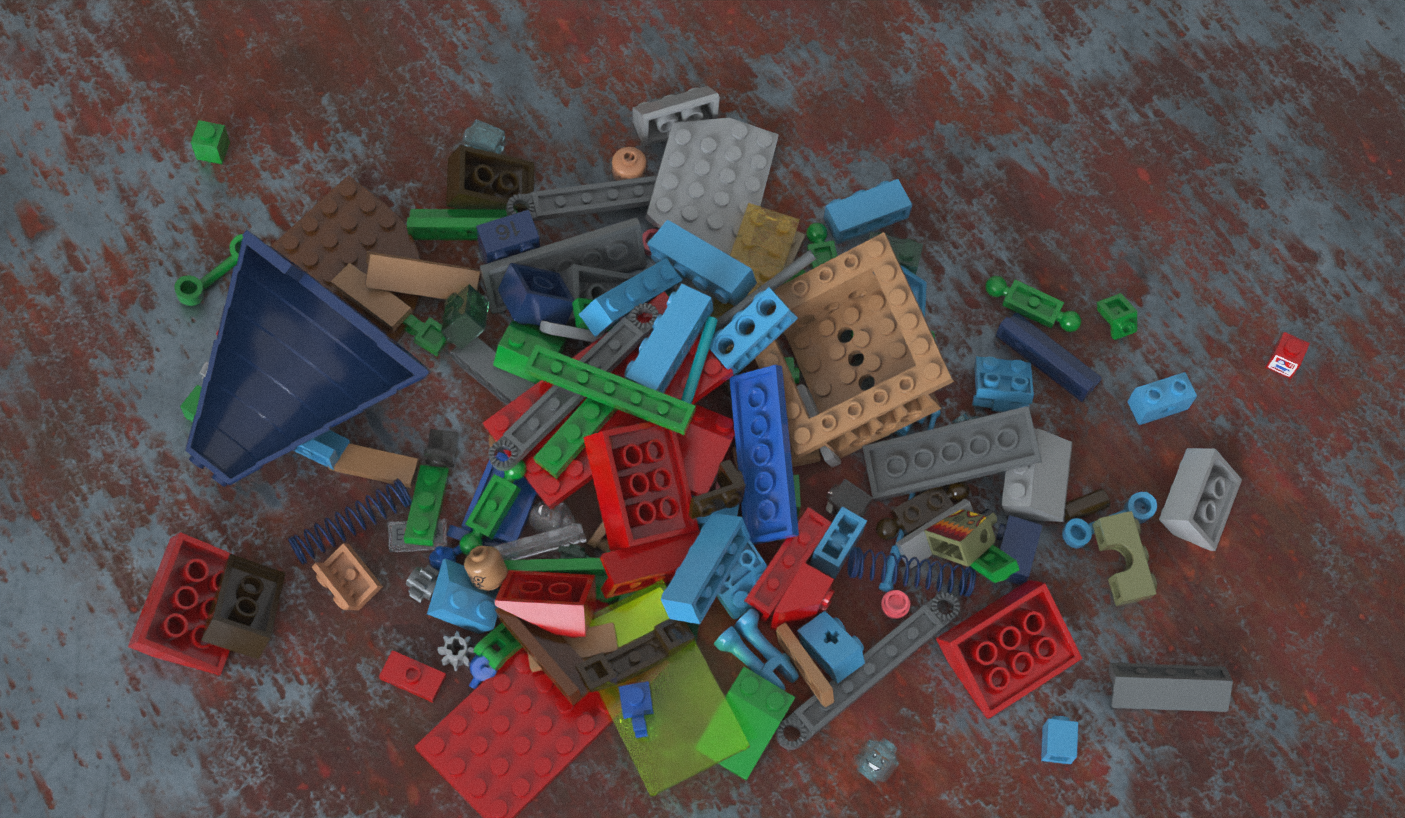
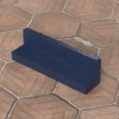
M1014 313L1011 318L1006 317L1000 323L995 335L1079 401L1083 402L1102 379L1100 375L1019 313Z

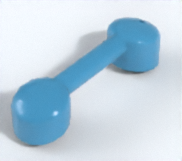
M1138 492L1126 501L1122 511L1112 515L1132 511L1134 518H1137L1139 524L1155 514L1157 502L1153 495L1148 492ZM1071 519L1063 527V540L1072 548L1084 547L1090 541L1092 534H1095L1092 527L1094 522L1088 524L1082 519Z

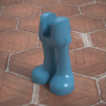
M752 607L736 622L734 627L731 626L724 631L714 642V645L720 651L732 653L751 671L785 691L784 684L773 673V670L776 668L791 683L798 679V672L790 662V657L786 653H781L758 629L760 615ZM740 635L767 660L765 664L743 643Z

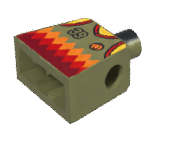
M965 509L956 511L924 530L931 553L938 557L970 566L995 543L992 526L997 523V517L990 509H985L980 514Z

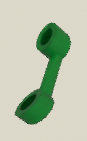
M243 234L237 235L231 241V256L200 280L197 277L187 275L180 277L174 285L175 293L181 303L193 306L202 302L205 296L204 290L237 265Z

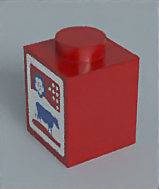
M1284 332L1275 344L1265 368L1291 379L1301 366L1310 343Z

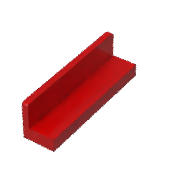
M809 507L798 521L799 536L790 537L785 540L744 600L763 614L760 620L764 623L783 597L802 563H806L832 523Z
M694 531L603 553L600 556V560L608 576L601 587L605 599L670 583L677 568L682 564L689 548L694 544L701 531Z

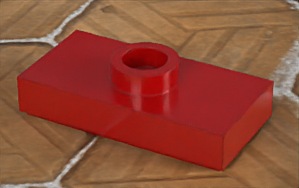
M393 650L379 675L380 680L432 703L447 677L446 673Z

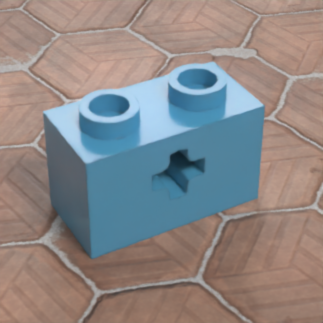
M1186 372L1135 388L1127 402L1138 425H1142L1188 410L1197 395Z
M841 507L813 552L810 565L835 579L848 559L851 550L862 536L867 520Z
M826 611L797 630L800 644L836 683H839L865 664L863 656L864 646L855 635L851 637L846 632L843 623L837 617L833 619Z

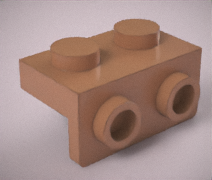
M343 543L324 563L316 562L312 566L313 570L317 573L316 579L322 586L329 588L334 595V602L343 610L359 611L383 587L347 543Z

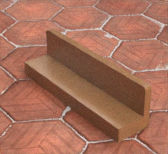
M367 251L366 263L368 268L365 286L368 288L475 303L480 271L476 268Z

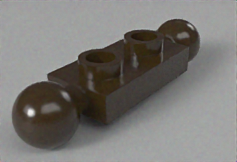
M964 481L949 484L947 491L942 486L932 488L893 508L891 514L894 519L882 518L876 525L877 535L883 540H892L897 536L900 528L905 536L909 535L953 507L952 501L961 502L967 499L969 495L968 484Z

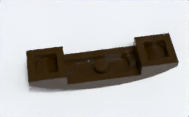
M668 619L654 626L653 632L606 656L600 653L576 665L575 668L590 692L600 691L630 680L659 665L694 641L695 636L686 622Z

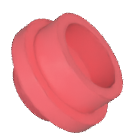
M891 590L883 596L881 608L886 616L892 619H900L909 612L910 600L904 592Z

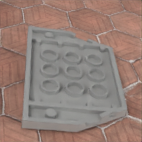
M732 118L673 123L645 219L659 229L669 220L745 264L779 134Z

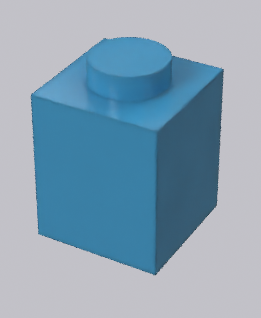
M1065 716L1048 718L1042 729L1041 761L1071 764L1077 758L1078 722L1070 721Z

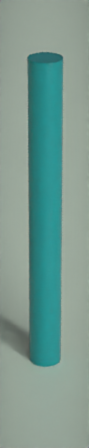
M708 316L683 391L681 400L692 404L718 319Z

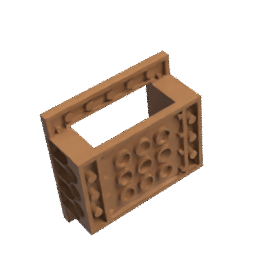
M884 232L774 290L798 317L783 334L787 337L819 414L812 418L809 417L776 339L755 359L759 369L772 365L782 366L789 439L797 457L801 458L826 446L831 451H834L837 456L843 458L863 448L862 446L869 445L941 409L934 391L954 382L889 239ZM776 306L770 307L767 315L774 313ZM751 325L747 329L746 335L754 331L755 325ZM846 330H852L853 338L847 343H842L840 340L841 334ZM855 354H863L864 360L862 364L856 367L852 366V357ZM868 377L874 378V386L866 391L862 390L861 384L863 380Z

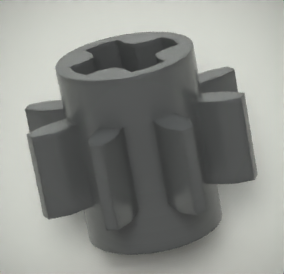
M427 565L425 570L416 567L406 581V585L410 587L408 590L409 596L419 603L424 598L431 601L439 571L430 565Z

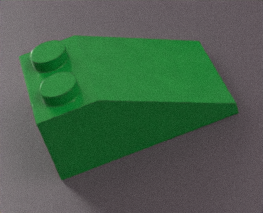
M513 320L498 344L493 366L537 384L541 379L525 374L524 371L535 345L537 344L562 354L570 338L543 333L539 330L540 326L522 325Z
M743 667L695 750L746 781L795 697L748 668Z

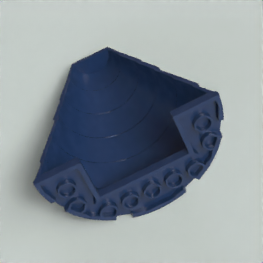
M248 230L242 235L237 265L233 268L217 339L213 342L206 377L203 379L196 414L185 449L191 455L189 460L201 469L206 467L214 474L211 477L223 487L232 485L263 468L265 464L365 412L366 409L399 393L400 390L426 379L431 373L421 361L399 343L386 336L387 334Z

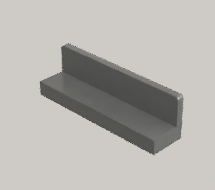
M1110 663L1108 673L1113 683L1111 696L1113 708L1227 712L1229 710L1233 680L1226 667Z

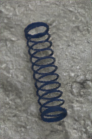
M398 478L394 480L396 489L392 485L386 484L388 498L381 490L376 489L379 505L370 495H366L365 500L369 511L360 501L356 500L355 506L359 517L349 506L345 507L348 522L336 511L335 519L338 528L329 518L325 517L324 522L328 534L318 523H314L318 541L308 529H304V536L308 547L296 534L288 538L301 564L307 563V559L296 538L312 559H315V554L307 533L323 553L326 552L317 527L334 548H336V543L329 529L328 522L333 526L341 539L346 542L338 516L344 521L354 536L357 535L348 510L354 515L365 531L367 530L358 504L365 510L372 522L377 525L368 498L375 504L382 516L387 519L378 492L385 498L394 513L397 514L398 511L388 486L398 496L405 508L410 507L412 499L401 480Z
M853 547L850 552L847 569L849 578H855L858 574V578L862 579L864 560L867 554L871 552L873 563L870 570V581L874 579L876 560L882 554L884 559L881 573L882 583L885 582L887 562L891 556H894L893 585L897 581L898 564L902 558H905L904 587L907 586L909 580V566L915 559L918 566L914 580V587L916 589L920 583V568L924 561H927L929 571L925 582L926 590H929L931 586L932 568L935 563H938L940 573L937 579V592L941 591L943 570L946 565H949L951 568L947 589L949 594L953 591L954 572L957 567H961L962 570L959 595L969 597L974 591L976 570L971 566H968L965 570L961 564L953 568L950 562L942 566L939 560H936L931 565L927 558L920 563L917 557H913L908 561L905 555L900 556L897 560L894 553H891L886 558L883 551H880L875 556L874 552L869 549L863 554L860 547ZM969 573H971V574H970V584H969V588H968V591H967L968 577H969Z

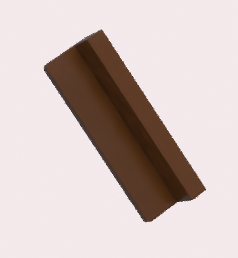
M499 607L495 609L499 620L573 706L590 692L575 668L576 665L584 661L561 635H555Z

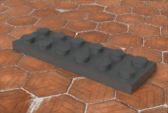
M636 217L481 265L480 270L490 311L492 314L507 310L498 292V288L510 263L553 271L559 274L573 264L621 273L647 266L641 225Z
M1029 406L862 446L872 496L875 502L1042 463Z

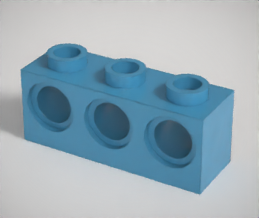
M768 287L765 291L759 292L746 309L737 312L724 329L714 333L709 349L726 369L729 370L731 368L733 374L737 375L791 326L798 317ZM776 306L774 313L767 315L768 309ZM751 325H755L754 331L746 335L747 329ZM734 344L733 350L725 354L726 348Z

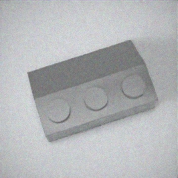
M705 86L692 88L687 92L677 95H667L660 100L643 102L633 107V124L642 146L645 147L666 141L670 128L675 122L718 119L719 94L710 87Z
M1035 429L1042 463L1006 471L1002 508L1007 519L1011 515L1024 520L1064 522L1072 442L1044 430Z
M1187 448L1180 462L1175 480L1171 485L1170 493L1161 511L1159 520L1173 535L1207 550L1216 551L1242 479L1216 449Z

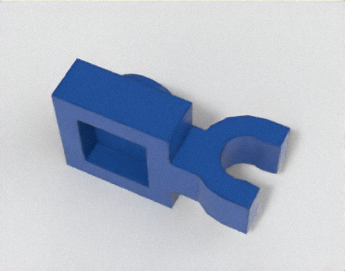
M649 681L619 686L624 719L632 718L636 738L648 736L645 715L654 714Z

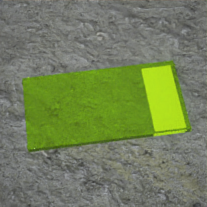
M658 581L594 613L589 627L613 622L619 649L653 632L654 626L669 619L661 602L662 594L667 588L664 581ZM695 640L652 669L623 683L598 691L650 797L656 796L658 793L750 747ZM649 681L654 714L645 715L648 736L636 738L632 718L624 719L622 714L619 686Z

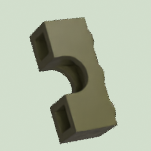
M1132 511L1096 520L1092 527L1099 551L1116 550L1124 556L1126 561L1125 571L1116 573L1108 579L1116 607L1147 600L1156 595L1157 581L1155 575L1150 573L1147 563L1149 561V554L1147 548L1144 545L1142 546L1139 536L1141 533L1140 524L1137 518H1134Z

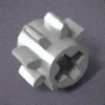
M456 631L453 637L448 638L444 636L445 646L438 647V654L446 655L442 659V665L446 666L450 663L454 666L455 671L458 670V666L463 664L469 667L468 657L476 654L473 651L474 648L468 647L472 642L471 637L468 636L463 639L458 631ZM455 647L461 648L458 655H453L452 653L455 651Z

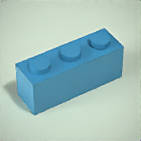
M899 179L891 182L883 181L872 189L866 191L859 190L845 199L831 201L825 207L823 219L836 244H840L909 218L912 203Z

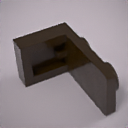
M731 460L719 464L717 482L721 488L691 499L689 509L691 519L701 516L706 517L713 512L725 508H733L743 502L746 484L744 483L741 471L734 467Z

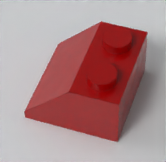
M803 562L774 610L770 629L776 632L777 627L783 623H786L789 628L804 625L822 612H827L835 593L831 589L834 579Z

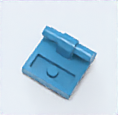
M976 356L974 364L976 395L973 396L972 406L991 408V411L1005 412L1032 404L1034 391L1030 362L997 359L991 356Z
M750 539L717 594V598L732 619L739 618L752 607L744 600L767 568V564Z

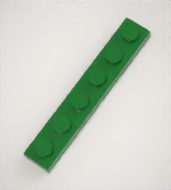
M537 344L524 368L525 374L682 435H685L696 411L695 405Z

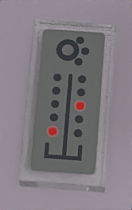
M439 519L433 547L405 543L404 534L407 521L388 522L389 552L435 550L438 546L448 547L446 519Z

